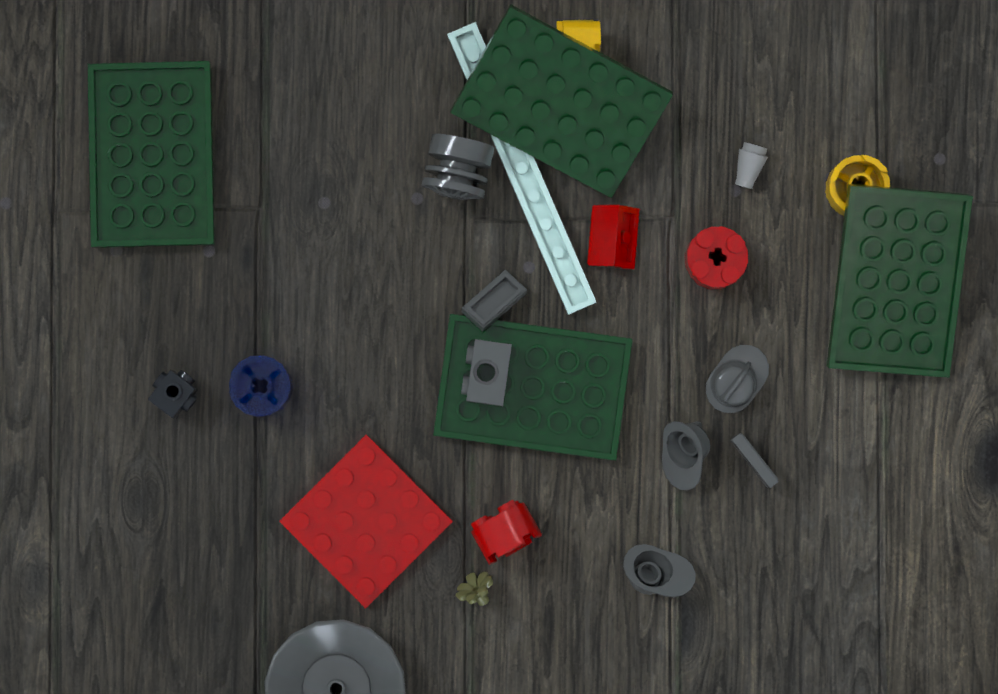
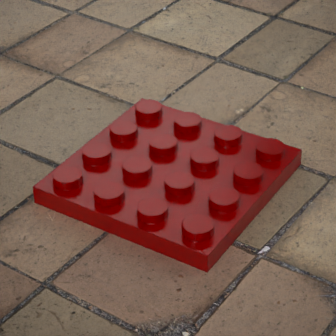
M366 434L279 522L366 609L453 521Z

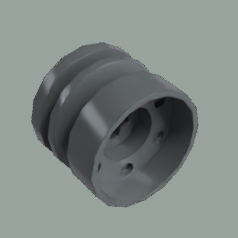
M432 134L428 155L440 160V165L425 166V172L436 175L437 178L425 177L422 180L421 186L448 198L458 200L484 199L485 190L474 187L473 184L486 185L488 179L475 172L476 168L485 169L491 167L494 147L468 138L446 134Z

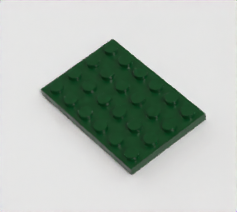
M510 4L454 102L450 113L612 198L672 98L673 92Z
M211 62L88 64L91 247L215 245Z
M848 184L826 365L828 368L950 378L973 200L971 194Z
M450 314L433 436L616 461L632 339L499 320L482 332L466 316ZM475 339L512 344L503 407L467 402V395L461 394L463 376L470 377L471 364L465 363L468 345L474 346ZM483 364L478 368L477 376L482 381H490L495 376V369L489 364Z

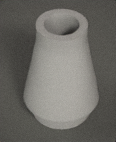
M744 142L742 149L739 148L736 185L753 189L754 182L768 158L766 156L767 148Z

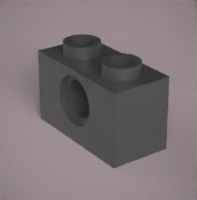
M475 339L474 346L468 345L465 363L471 364L470 377L463 376L461 394L467 395V402L503 407L512 344ZM483 364H489L495 369L494 378L487 382L480 380L477 376V370Z

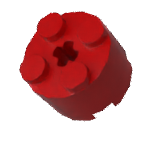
M723 226L709 227L700 231L688 244L685 252V267L690 277L699 286L709 290L723 289L734 284L744 274L748 264V249L745 241L735 231ZM715 251H719L720 256L724 257V262H719L718 266L713 265V260L709 259V254H713Z
M511 500L497 508L499 511L498 515L494 517L492 515L489 517L485 515L471 523L474 529L471 531V534L489 565L497 562L496 555L498 558L502 555L508 557L531 544L530 536H533V538L542 536L524 502L519 503L518 500Z

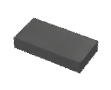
M505 269L465 304L461 312L484 332L527 293V289Z
M737 433L730 439L733 446L767 488H771L779 482L773 471L742 433Z

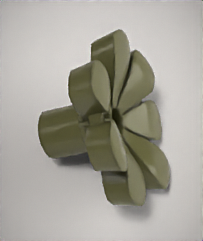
M488 572L480 573L478 578L475 573L468 574L466 576L468 583H461L457 587L459 592L455 596L460 601L466 600L469 604L477 602L479 606L486 605L489 602L487 589L493 585L492 577L489 576Z

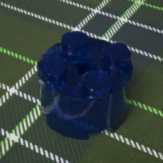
M264 355L249 356L239 362L231 372L229 382L230 397L235 406L245 414L256 417L273 416L282 411L290 401L293 392L292 377L287 368L274 358ZM257 379L268 381L266 393H255L254 388L257 386L254 383Z

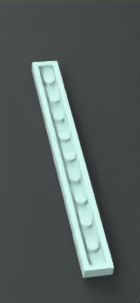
M476 22L447 34L466 80H468L486 48ZM490 134L567 314H572L595 304V297L534 157Z

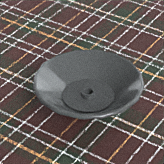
M344 619L316 621L292 633L274 653L264 681L265 694H334L331 691V685L334 683L342 686L340 694H406L404 670L392 646L371 628Z

